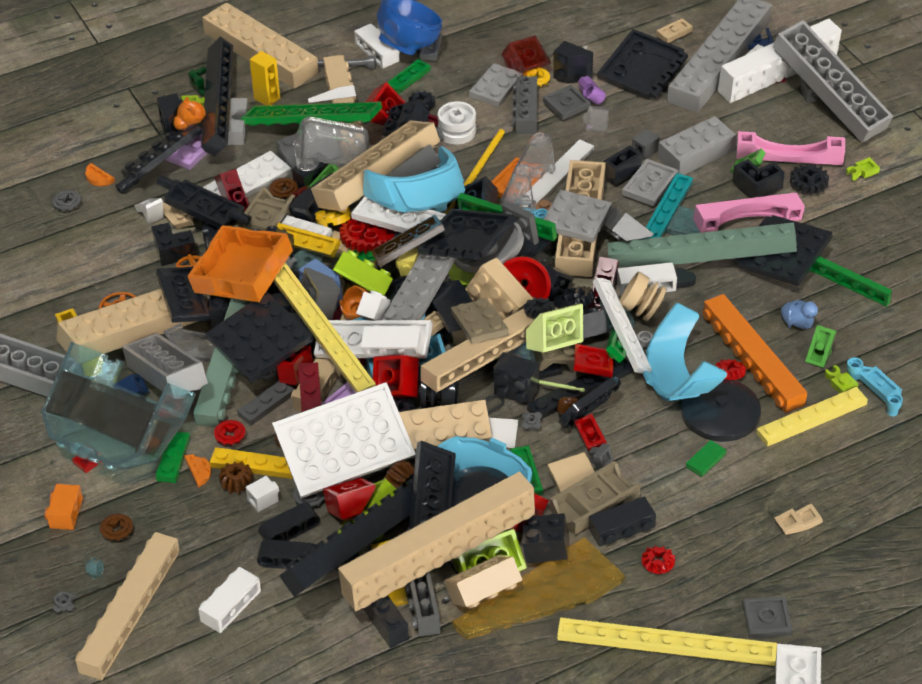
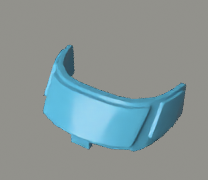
M443 146L439 147L438 155L441 163L438 164V168L408 177H391L370 170L364 171V196L384 207L400 212L423 211L432 208L433 211L437 212L447 210L448 203L456 200L460 193H465V187L455 156Z
M676 303L667 313L652 336L646 350V358L652 371L650 373L645 371L643 376L646 383L652 385L655 392L666 401L699 397L700 394L713 390L727 376L726 371L706 361L702 362L691 376L689 375L685 365L684 351L688 336L698 320L699 314L680 303Z
M455 436L438 445L440 448L456 453L454 473L469 467L486 466L500 470L508 477L520 471L529 483L531 481L532 470L526 462L507 450L506 443L494 438L487 442L477 438Z

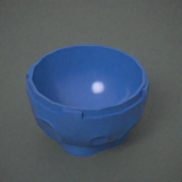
M382 0L377 11L378 27L381 31L379 39L405 54L413 55L419 49L430 46L439 37L442 29V19L432 9L415 0Z

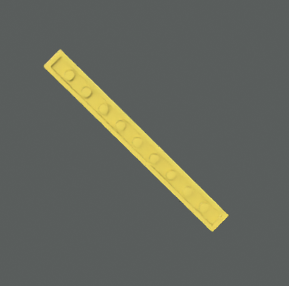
M284 263L273 280L355 393L375 387L376 383L288 265Z
M560 618L557 640L771 666H775L777 643L568 618Z

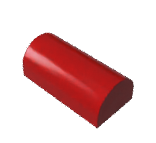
M593 414L574 420V424L588 452L592 447H600L603 443L607 444Z

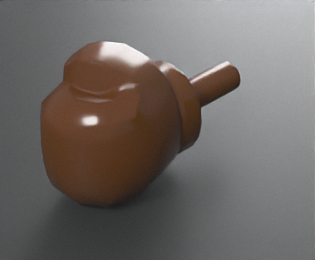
M575 397L560 398L557 402V412L563 415L579 400Z

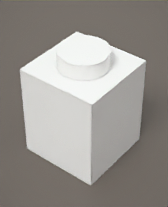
M267 476L246 486L247 500L258 513L279 502V487L274 481L271 482Z

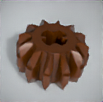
M234 460L233 464L226 463V466L221 468L219 474V482L223 490H228L229 494L236 492L239 495L240 491L246 492V486L252 484L254 479L249 464L245 465L243 461L236 463Z
M397 461L387 471L384 479L388 480L396 489L401 485L406 488L407 485L405 483L414 477L415 468L407 461Z

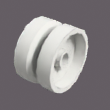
M455 101L449 102L439 109L438 127L442 129V140L444 142L459 145L465 144L475 137L476 112L470 104Z

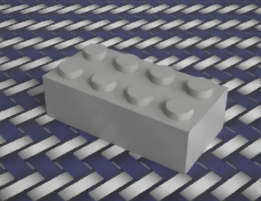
M714 116L660 141L658 159L666 166L679 170V174L685 175L734 152L736 134Z

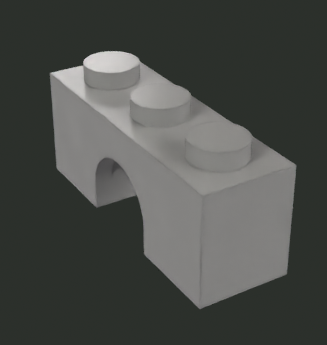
M231 98L228 145H244L246 131L244 120H241V117L249 110L248 98Z

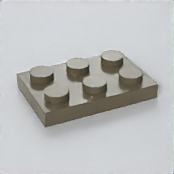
M487 298L451 307V314L471 344L509 335L508 327Z

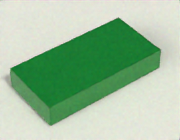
M710 440L686 462V468L703 477L726 455L727 450Z

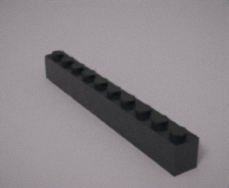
M221 36L208 48L204 95L206 116L203 119L201 148L214 157L228 145L233 45Z
M414 477L405 483L407 485L406 488L401 485L394 490L393 497L388 494L381 499L380 506L375 503L368 508L367 515L362 512L353 519L355 521L354 524L349 521L339 528L342 531L338 534L335 531L326 537L328 542L324 543L322 540L312 547L314 550L312 553L309 550L298 557L299 562L293 560L284 566L286 571L279 575V577L293 597L411 514Z

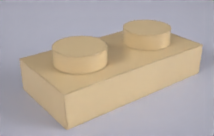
M681 18L658 29L656 36L670 43L692 32L693 26Z

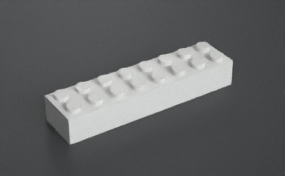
M830 19L811 26L810 28L837 55L842 30ZM774 43L721 66L718 92L729 103L740 100L749 94H753L776 83V81L780 82L784 77L787 78L797 73L773 48Z

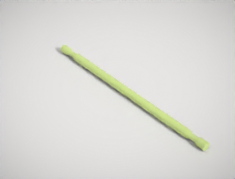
M539 380V384L578 390L580 392L585 391V388H576L575 386Z

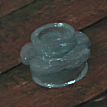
M91 558L86 564L87 574L91 575L92 578L101 576L104 572L103 561Z

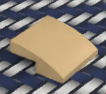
M585 452L547 464V470L556 483V491L558 493L594 473V469Z

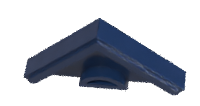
M766 28L768 39H762L761 34L757 35L753 40V44L748 46V50H752L756 45L765 47L774 43L769 28Z

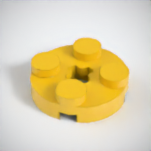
M348 206L346 210L341 212L338 210L318 211L315 213L317 224L328 227L327 223H333V226L348 221L352 214Z

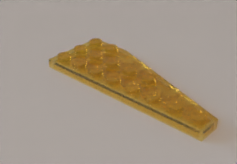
M583 537L568 547V559L544 562L524 575L522 581L516 583L517 586L515 588L499 591L498 596L485 600L454 620L453 627L465 640L491 633V630L503 627L505 629L512 627V624L522 621V623L554 614V611L567 608L568 610L575 608V605L585 602V604L594 602L623 583L625 575Z

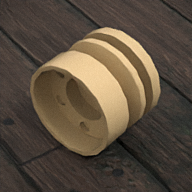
M638 271L625 288L620 302L622 307L628 311L638 306L635 315L639 317L643 313L642 319L647 322L661 306L667 288L663 285L658 288L659 283L656 281L648 287L650 278Z

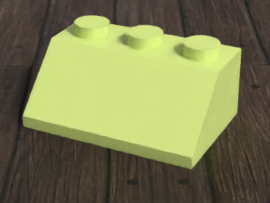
M583 304L540 313L526 329V349L547 352L583 342Z

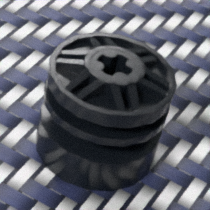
M420 381L419 401L421 409L428 408L429 403H431V407H437V404H441V406L457 404L458 381L438 392Z

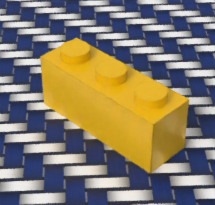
M260 51L250 58L254 99L264 105H273L280 100L277 60L269 54Z

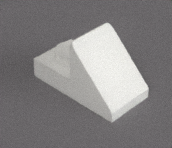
M150 198L134 205L137 212H143L148 225L164 218L163 201L161 198Z

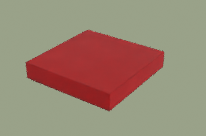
M575 344L573 371L612 378L613 359L607 354L606 349Z

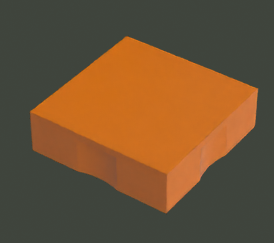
M222 225L210 242L207 251L199 258L187 277L194 293L260 302L293 249L287 233L253 231L246 228Z

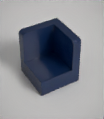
M131 374L113 385L121 402L128 400L134 395H144L149 392L143 377L139 374Z

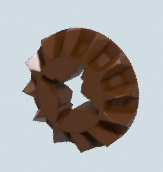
M280 178L270 184L269 191L273 197L288 199L289 196L295 195L298 192V186L292 179Z
M112 514L101 522L100 533L103 538H108L110 542L112 540L119 542L121 538L127 539L128 534L132 533V520L124 514ZM120 525V529H117V530L114 532V531H113V528L115 529V528H117V526Z

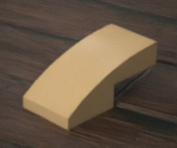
M812 503L796 512L792 508L775 517V521L785 535L810 529L823 522L822 517Z

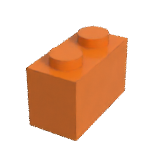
M56 484L54 492L50 493V505L45 509V519L48 520L49 528L74 530L83 501L80 485Z

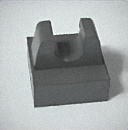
M603 443L600 447H592L588 452V455L593 456L590 462L596 466L597 471L614 460L610 445Z

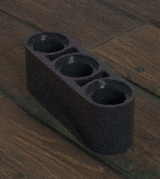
M304 502L265 521L260 525L258 532L264 540L289 541L316 527L320 522V517L309 503Z
M263 540L260 544L257 563L266 568L285 569L284 566L291 561L299 562L298 557L307 550L312 553L314 551L312 547L316 544Z

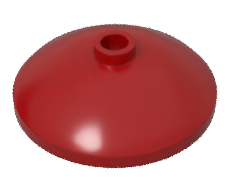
M520 256L512 258L503 264L521 285L522 280L528 282L527 286L522 285V287L532 298L542 297V299H546L549 297L551 291L550 276L540 262L530 257Z

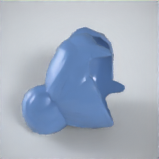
M791 301L781 308V316L785 323H787L788 328H791V325L801 329L811 328L814 323V317L818 312L816 304L812 301Z

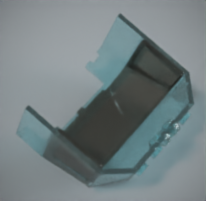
M71 342L41 411L49 438L56 441L55 445L67 449L68 452L77 454L83 459L88 457V460L98 464L100 461L104 462V467L116 471V468L126 470L157 462L185 421L196 393L166 383L159 402H156L115 384L123 367V361L118 359L116 362L107 359L108 355Z

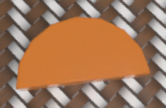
M92 163L86 167V180L90 184L107 186L115 183L113 176Z
M194 454L184 455L185 462L199 488L210 479V463L205 457H196Z

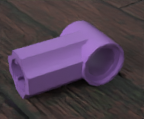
M589 76L581 77L578 80V87L583 92V96L596 105L601 104L605 99V92Z

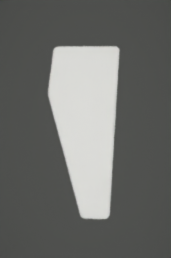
M353 85L344 86L311 97L308 101L311 103L356 96Z

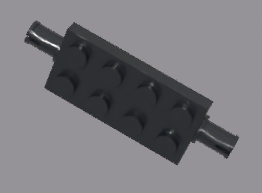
M195 125L187 132L172 130L166 133L165 138L151 145L152 148L141 152L136 160L125 164V168L121 170V173L126 178L115 185L117 191L123 194L133 185L138 184L141 177L183 145L188 146L192 143V140L202 134L201 128Z
M160 175L157 178L156 184L169 190L168 194L163 197L164 203L219 229L222 225L228 226L233 221L244 226H248L251 223L252 216L245 214L244 206L186 179L180 182L164 175Z

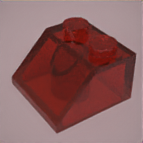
M536 35L508 43L502 52L508 67L521 73L551 64Z

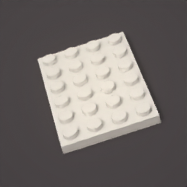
M387 382L272 423L300 498L323 491L324 488L392 466L397 461H405L416 457Z

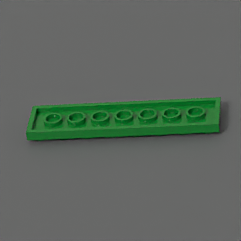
M381 102L261 105L253 106L241 117V120H244V123L249 126L258 124L269 126L274 123H280V125L296 123L301 125L306 122H312V124H320L322 122L334 124L338 121H344L345 123L361 121L366 123L370 122L382 109Z

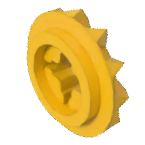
M531 68L523 74V76L528 77L538 76L537 86L539 87L547 85L550 81V73L543 68Z

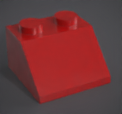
M387 82L374 89L366 102H381L382 109L370 122L385 126L391 107L406 103Z
M407 355L374 357L372 379L376 386L387 382L393 398L417 397L419 358Z
M359 477L324 488L323 493L327 512L343 521L354 519L355 515L362 513L376 489L375 484Z

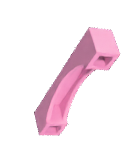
M738 131L736 159H740L762 148L766 153L762 159L763 161L843 165L845 137L827 136L826 140L813 144L784 145L762 139L756 135V132Z
M796 192L696 205L693 220L700 233L718 231V227L728 221L744 217H771L776 215L798 221L802 219L805 206Z

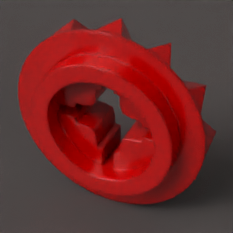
M721 359L715 365L726 371L727 376L724 379L737 380L746 374V367L743 365V362H737L736 359Z
M236 420L223 421L214 429V437L217 443H222L223 446L226 444L233 446L234 443L240 444L241 439H245V426ZM226 431L229 432V433H233L234 435H233V436H231L230 434L227 435Z
M654 545L653 548L647 547L646 551L642 553L641 561L647 571L654 574H664L674 567L675 555L672 554L671 549L667 550L664 545L662 547ZM655 556L658 558L662 557V561L659 559L655 560Z

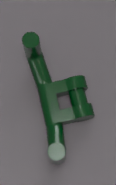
M205 66L196 70L193 69L188 73L190 84L203 97L205 95V80L199 75L206 73Z

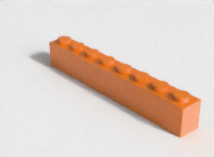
M722 294L704 301V310L702 311L704 319L710 322L714 331L720 334L724 343L730 346L734 355L740 358L746 369H749L754 375L755 380L760 382L768 395L770 394L775 400L776 405L785 414L805 406L807 391L729 299Z

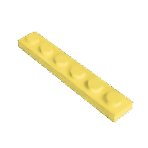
M855 387L757 428L756 434L768 447L867 405L868 399Z

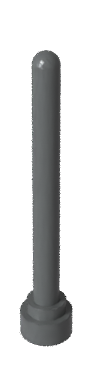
M375 55L365 57V59L344 60L348 61V66H365L368 69H375L376 67ZM318 60V67H324L323 60Z

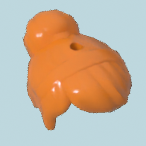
M186 97L179 105L177 116L174 118L173 125L175 128L181 131L187 129L188 126L201 122L206 116L204 106L196 101H190L189 97Z
M350 287L346 290L343 299L339 301L341 311L348 320L362 318L356 313L363 293H368L363 287Z

